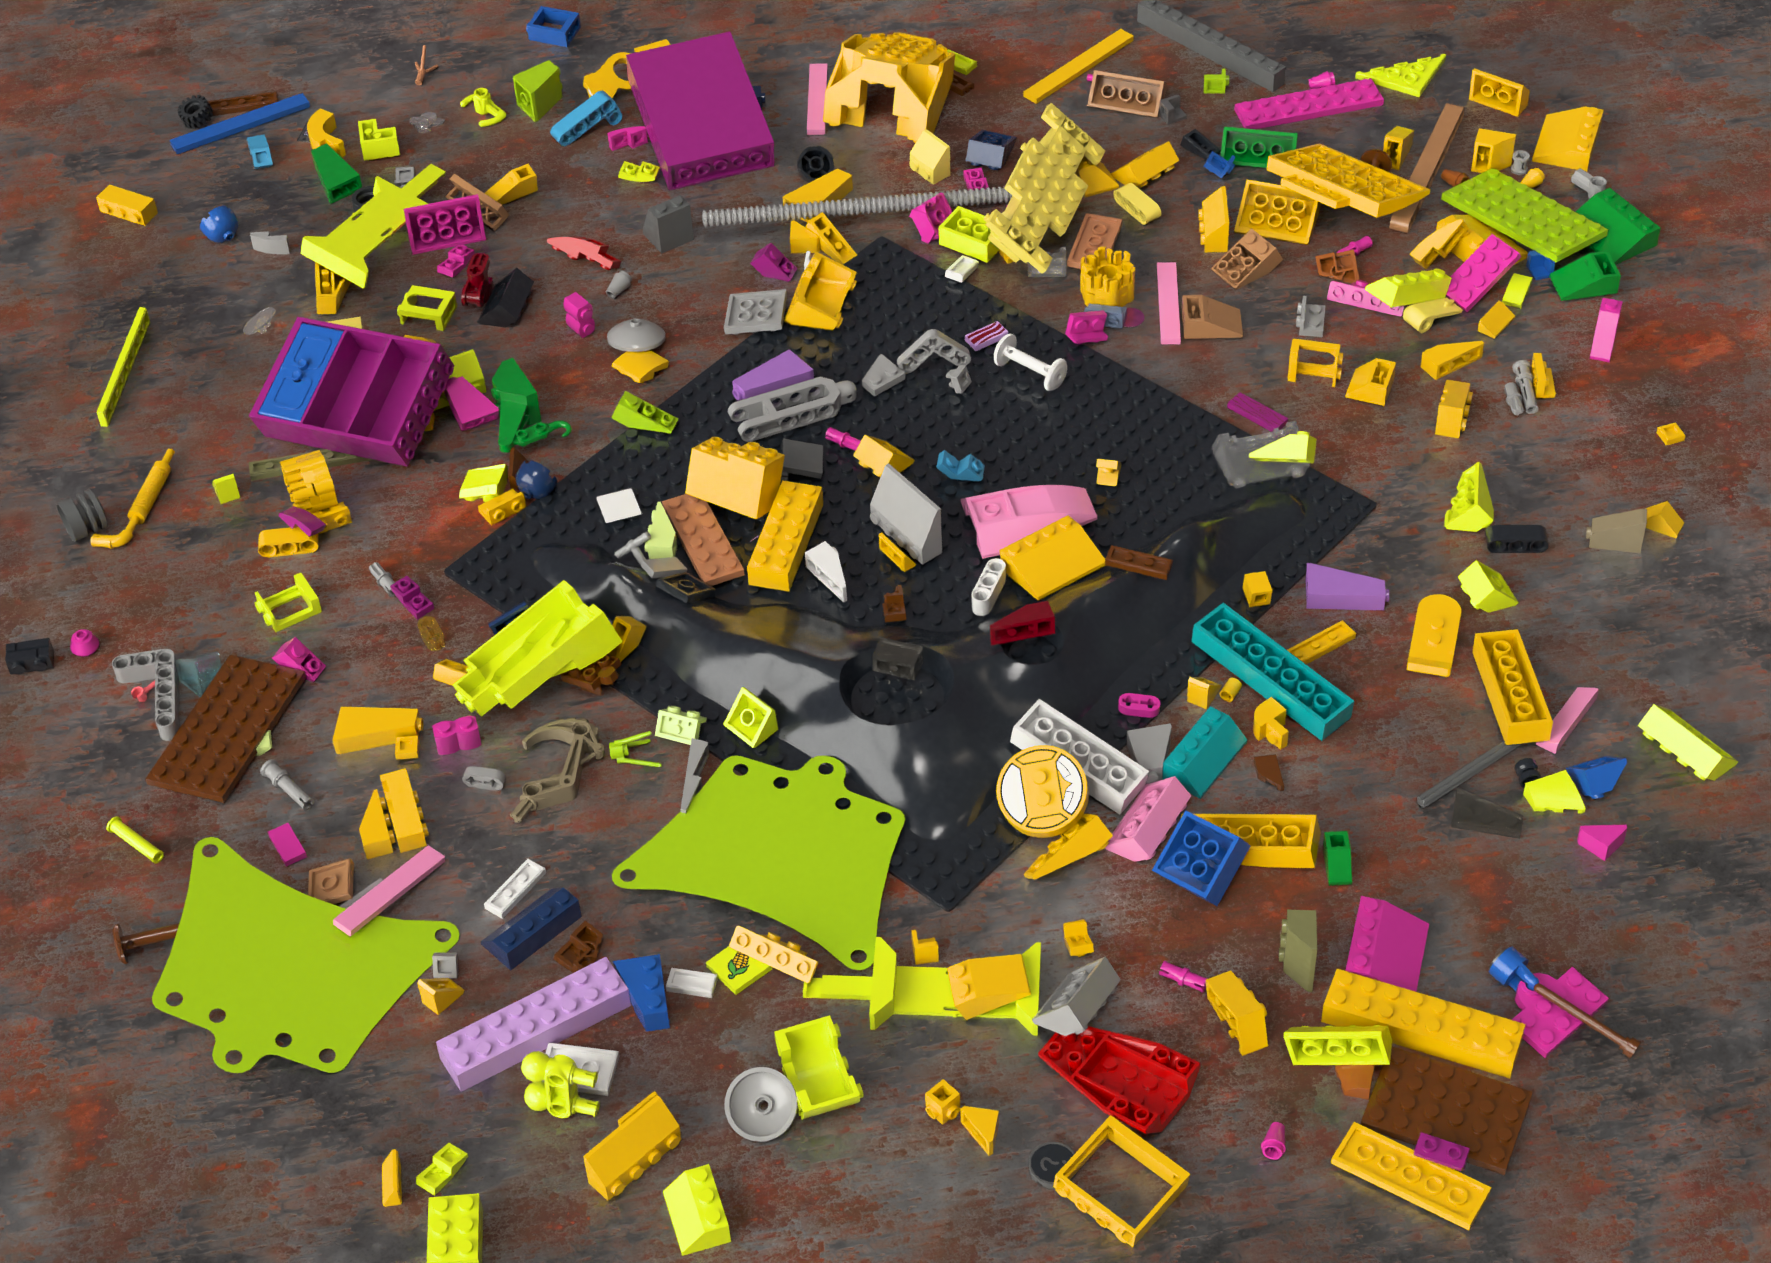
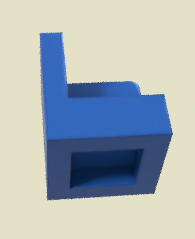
M1534 250L1528 252L1526 267L1534 280L1550 278L1549 274L1554 272L1555 262Z

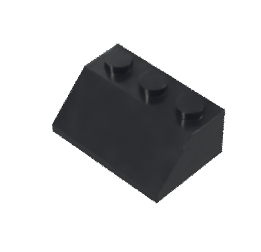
M515 268L494 285L477 322L481 325L505 328L511 323L515 324L521 317L520 312L527 304L525 302L532 293L531 288L534 281L521 270Z

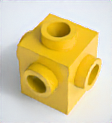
M942 1079L925 1093V1110L932 1119H937L942 1125L949 1119H954L960 1112V1093Z

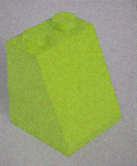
M550 60L513 76L517 105L534 122L539 121L562 98L563 86L559 76L561 72L559 67Z

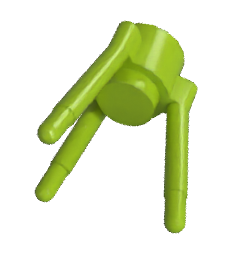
M651 731L621 740H614V742L609 743L611 759H617V764L630 763L662 767L661 763L625 758V756L629 755V747L651 742L650 739L638 740L652 734Z

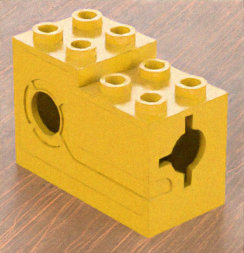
M711 437L692 448L685 494L758 519L771 510L780 488L785 455L778 453L776 449L761 447L756 442H748L740 446L736 443H727L719 437Z

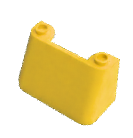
M816 251L799 280L784 322L795 326L834 330L835 327L839 328L843 321L840 310L849 290L852 291L857 283L854 280L857 272Z

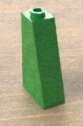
M327 143L311 150L315 169L329 203L333 204L362 188L360 175Z

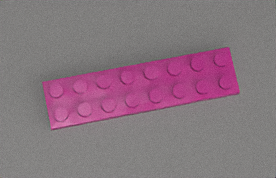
M1369 78L1237 103L1234 110L1245 129L1256 130L1381 106L1384 104V99L1373 80Z

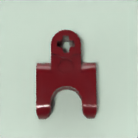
M476 253L472 255L467 268L468 279L461 294L462 306L476 304L477 307L482 308L487 302L494 287L493 278L488 277L490 265L488 254Z

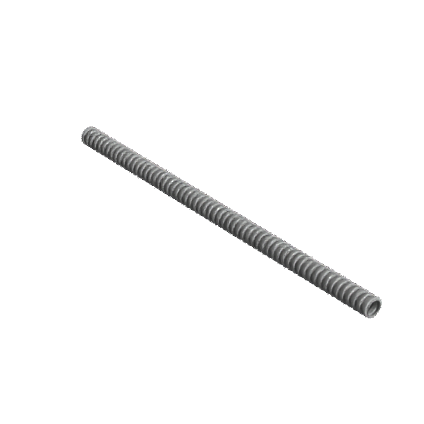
M987 187L986 190L984 188L980 190L975 188V190L969 189V191L964 189L963 191L958 190V192L952 190V192L946 191L944 193L950 207L951 205L953 207L957 205L962 207L963 204L965 206H968V204L973 206L980 203L985 205V203L991 204V202L996 204L997 202L1002 203V201L1008 203L1013 196L1004 187H998L997 189L995 187H992V189ZM924 192L923 195L921 193L917 195L912 193V195L906 194L904 196L901 194L894 197L889 195V197L883 196L881 198L878 196L871 199L869 197L863 199L862 197L860 200L849 198L848 201L846 199H843V201L837 199V201L831 200V202L828 200L825 202L820 201L819 203L817 201H814V203L808 202V204L802 202V204L796 203V205L793 203L788 205L786 203L785 206H782V204L776 206L774 204L773 207L762 205L760 208L759 206L755 208L750 206L748 209L747 207H744V209L738 207V209L732 208L730 210L727 208L720 211L715 209V211L709 210V212L703 210L702 221L704 227H707V225L713 227L715 224L716 226H719V224L725 226V224L731 225V223L734 225L737 223L742 224L743 222L745 224H748V222L754 223V221L760 223V221L766 222V220L769 222L774 220L776 222L778 219L780 221H783V219L788 221L789 218L795 220V218L800 220L802 217L803 219L807 217L812 219V217H816L822 212L827 217H830V215L835 217L836 215L841 216V214L847 216V214L853 215L855 213L858 215L865 212L867 214H870V212L875 214L876 211L882 213V211L887 213L889 210L890 212H893V210H896V212H899V210L905 211V209L910 211L939 193L935 192L933 194L929 192L927 194Z

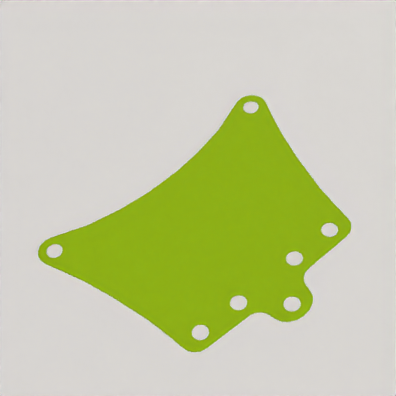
M730 756L721 763L703 788L692 799L687 813L680 811L650 841L613 870L612 881L620 888L671 890L718 899L753 910L779 921L819 943L850 969L864 970L874 962L882 893L890 860L904 825L905 817L902 811L895 807L847 790L843 782L846 774L845 766L834 757L816 756L811 758L802 768L789 771L743 756ZM823 763H830L833 765L834 770L832 773L824 775L819 772L818 768ZM738 764H745L748 767V772L743 776H738L733 772V768ZM778 777H785L788 779L789 784L784 789H778L773 784L774 780ZM839 798H847L850 800L851 805L848 809L840 810L836 807L835 803ZM880 812H888L892 819L887 824H880L877 822L876 816ZM631 869L636 873V877L632 881L625 882L620 878L621 872ZM855 950H862L866 953L867 958L862 963H855L851 960V953Z
M208 837L200 840L195 845L189 887L182 917L170 956L153 992L152 1002L162 1012L211 1031L216 1040L212 1053L214 1063L226 1072H246L260 1058L272 1054L324 1072L335 1073L343 1070L348 1065L375 1025L421 974L433 965V954L446 953L458 942L459 930L454 924L446 921L401 920L376 916L350 937L333 925V919L347 908L306 895L275 880L250 865L222 840ZM213 844L217 846L218 853L214 857H206L202 853L203 847ZM443 928L449 930L451 938L448 941L439 942L435 938L437 930ZM172 992H178L183 996V1001L178 1006H170L166 1002L167 996ZM217 1008L224 1010L226 1013L225 1019L219 1023L212 1022L209 1019L210 1012ZM281 1033L289 1034L292 1037L291 1044L287 1047H279L275 1043L277 1035ZM327 1048L334 1050L336 1054L335 1059L330 1063H324L319 1059V1053ZM231 1050H238L242 1054V1060L238 1064H229L225 1058L226 1054Z

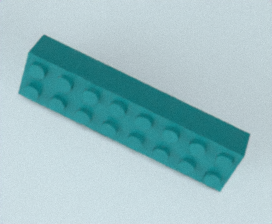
M1225 603L1219 605L1194 624L1192 642L1263 697L1266 699L1272 697L1286 709V714L1321 741L1351 718L1354 706L1353 699Z

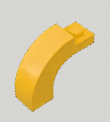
M321 108L310 117L307 124L311 147L315 149L327 143L343 158L346 155L343 140L329 135L337 128L334 114Z

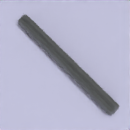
M1503 740L1417 796L1418 805L1422 808L1427 807L1520 746V744L1506 745Z

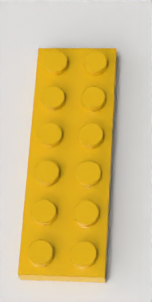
M1353 1122L1331 1160V1164L1467 1230H1470L1492 1188L1450 1167L1414 1156V1150L1356 1122Z

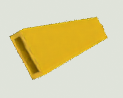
M835 169L782 197L783 206L786 203L788 205L791 203L796 205V203L802 204V202L808 204V202L814 203V201H817V203L820 201L825 202L826 200L829 202L831 200L837 201V199L841 201L853 190L852 175L840 169ZM803 217L801 218V220L807 223L809 220H811L809 217H807L806 219H803Z
M340 707L332 739L336 754H344L392 745L396 743V737L419 736V732L423 731L424 720L420 718L418 709Z

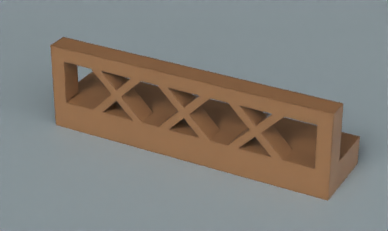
M453 174L450 178L454 188L445 196L447 200L454 199L453 197L459 191L462 192V197L478 194L481 209L486 208V213L482 214L483 224L493 231H496L508 218L509 214L500 203L456 174ZM498 216L499 218L493 224L490 223V217Z

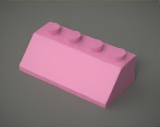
M1175 776L1146 784L1112 833L1113 836L1108 840L1109 844L1105 849L1134 862L1151 859L1156 854L1158 845L1166 839L1168 830L1177 822L1176 818L1180 812L1187 807L1186 803L1190 799L1191 794Z

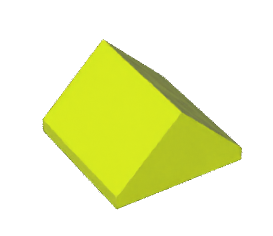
M742 687L723 725L752 748H756L778 730L776 714L773 708L748 689Z

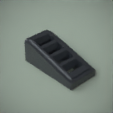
M1196 129L1183 136L1180 144L1183 148L1206 160L1210 155L1209 151H1213L1218 155L1221 153V150Z

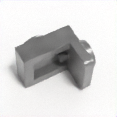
M397 167L396 180H394L395 186L402 188L415 177V168Z

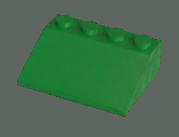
M1611 188L1595 194L1576 211V213L1584 215L1589 220L1599 223L1608 229L1606 237L1594 242L1589 247L1595 252L1609 251L1615 265L1658 244L1661 228Z

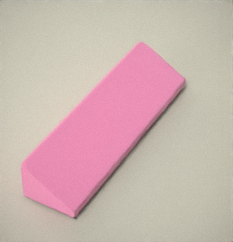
M1577 687L1553 719L1550 741L1536 742L1535 745L1556 754L1596 701L1599 689Z

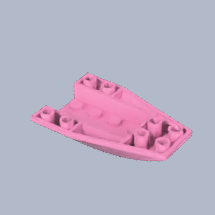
M1027 486L960 499L965 515H970L977 532V546L982 559L1000 555L999 550L1067 515L1081 526L1097 520V514L1086 489L1075 486Z

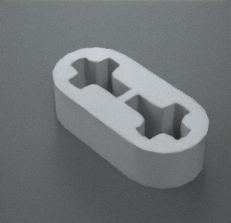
M470 766L466 768L462 780L469 787L501 790L506 776L497 769Z

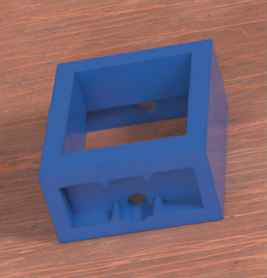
M541 6L526 26L529 40L568 47L581 28L579 13ZM546 22L562 25V28L556 29L542 25Z

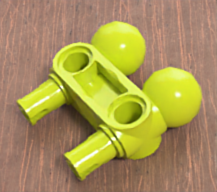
M533 1051L524 1057L521 1070L526 1079L532 1081L524 1093V1100L530 1109L534 1111H544L547 1109L553 1116L563 1119L572 1116L576 1112L594 1117L597 1116L600 1102L581 1098L578 1095L577 1084L594 1088L595 1083H597L598 1072L578 1068L574 1060L566 1055L559 1054L550 1058L546 1053Z

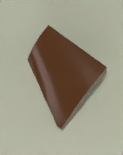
M585 920L570 935L569 941L554 954L553 960L573 973L596 962L603 934Z

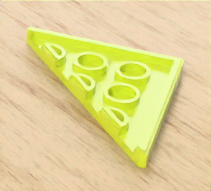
M1441 54L1440 57L1432 59L1431 57L1417 59V62L1397 63L1389 68H1384V66L1373 68L1365 73L1359 71L1356 72L1355 79L1371 78L1375 85L1420 97L1446 60V54Z

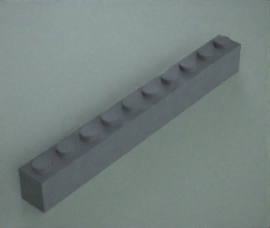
M1143 0L1138 4L1137 21L1271 92L1284 85L1286 67L1158 0Z

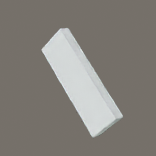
M527 859L484 903L485 909L503 919L546 874V869Z

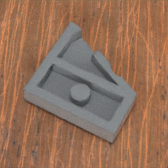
M881 354L863 378L862 387L873 396H876L905 380V373Z

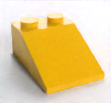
M1021 954L968 959L947 968L954 1006L966 1020L1031 995L1024 959Z

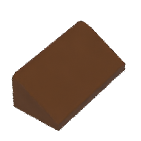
M515 448L510 449L508 477L510 488L519 490L516 484V474L525 460L528 463V460Z

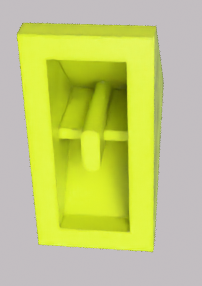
M234 474L212 481L220 504L240 498Z

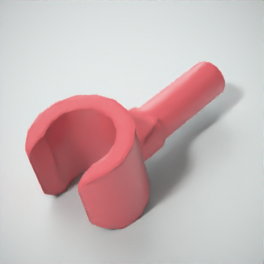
M155 680L147 687L137 686L131 691L133 698H137L139 702H145L147 700V693L155 687Z

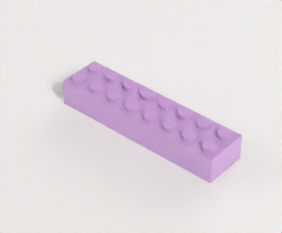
M604 957L436 1041L439 1057L462 1092L521 1062L527 1054L547 1049L548 1043H559L630 1007L629 990L607 957Z

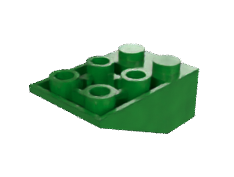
M1609 251L1589 253L1550 273L1549 277L1561 301L1616 294L1618 293L1621 275Z

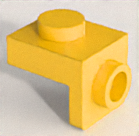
M1084 919L1063 923L1064 941L1071 956L1081 957L1087 953L1094 952L1093 943L1087 931V923Z

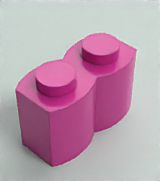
M577 292L565 297L564 309L567 312V325L582 338L593 333L595 322L592 318V305Z
M464 716L455 721H442L432 726L439 755H449L459 750H471L482 745L475 716Z

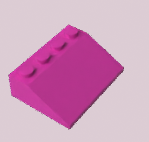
M478 194L404 209L408 238L413 255L486 240Z
M1361 896L1345 971L1417 992L1429 923L1385 900Z

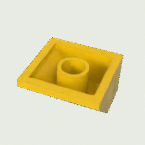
M1083 156L1075 174L1088 185L1084 193L1085 198L1119 188V184L1103 163L1099 162L1095 166Z

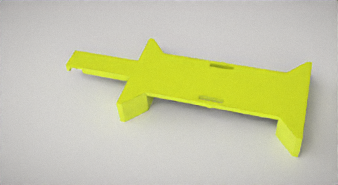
M430 164L402 188L393 185L379 176L375 177L374 197L326 237L304 236L301 254L365 289L369 271L364 259L406 224L405 208L428 204L419 198L437 184L440 177H445L446 171Z
M876 937L873 977L822 975V978H812L810 983L804 982L803 998L870 1000V1030H876L893 1014L963 1017L959 1011L945 1010H957L954 1006L947 968L897 966L896 952L881 937ZM1036 942L1022 954L1031 995L976 1017L1015 1018L1032 1035L1038 1036V1025L1034 1024L1032 1019L1039 1011L1041 942Z

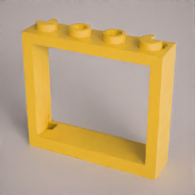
M1110 1115L1055 1175L1053 1187L1060 1196L1067 1197L1074 1202L1080 1211L1087 1212L1095 1218L1101 1227L1108 1228L1115 1233L1121 1242L1128 1243L1134 1247L1187 1187L1190 1173ZM1107 1139H1110L1173 1186L1135 1229L1070 1181Z

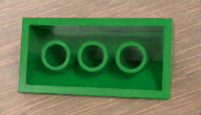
M1224 127L1221 157L1228 161L1234 155L1233 164L1237 166L1267 168L1268 156L1297 149L1298 133Z

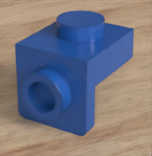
M1212 151L1203 167L1222 178L1225 173L1229 174L1234 168L1235 164H1233L1235 156L1232 155L1227 161Z

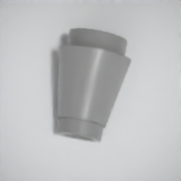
M624 271L615 273L606 290L607 296L614 299L627 289L632 281L630 275Z

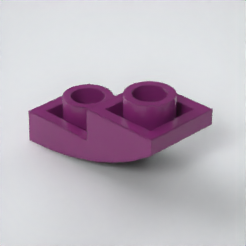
M294 506L278 515L292 529L299 527L309 537L323 531L326 526L315 515Z
M408 576L390 586L395 596L417 620L434 610L433 603L421 593L420 587Z

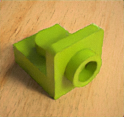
M1222 69V74L1204 75V93H1225L1226 86H1229V75H1226V69Z

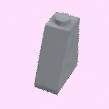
M1170 723L1127 731V748L1131 759L1149 771L1146 784L1162 780L1163 762L1167 759L1171 742L1172 726Z

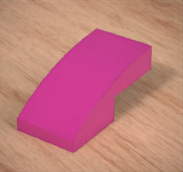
M628 127L609 132V147L614 151L627 145L633 149L648 143L646 127Z

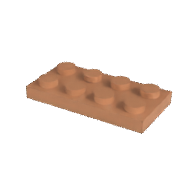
M1086 213L1068 257L1067 267L1081 269V258L1085 257L1086 264V256L1094 255L1095 250H1098L1099 247H1106L1107 258V249L1113 250L1122 227V219Z

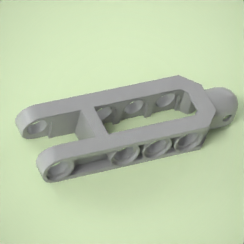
M818 377L734 402L729 406L728 414L731 420L735 422L746 420L739 425L738 432L742 440L751 442L836 416L841 405L856 399V385L848 380L835 383L831 379ZM818 387L815 392L809 393L812 388ZM794 393H799L797 397L790 398ZM780 398L778 403L772 404L773 400ZM828 406L826 410L820 411L822 407ZM743 409L742 413L734 415L737 410ZM810 411L807 416L801 417L804 412ZM786 417H791L789 421L782 422ZM753 428L752 432L745 434L747 429Z

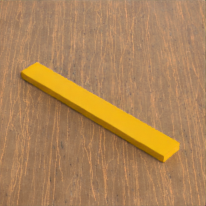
M1119 29L1023 91V97L1035 104L1039 103L1134 41V36Z

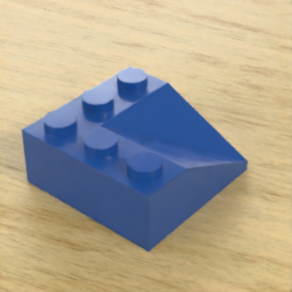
M1185 810L1152 871L1203 900L1218 906L1251 846L1240 837Z

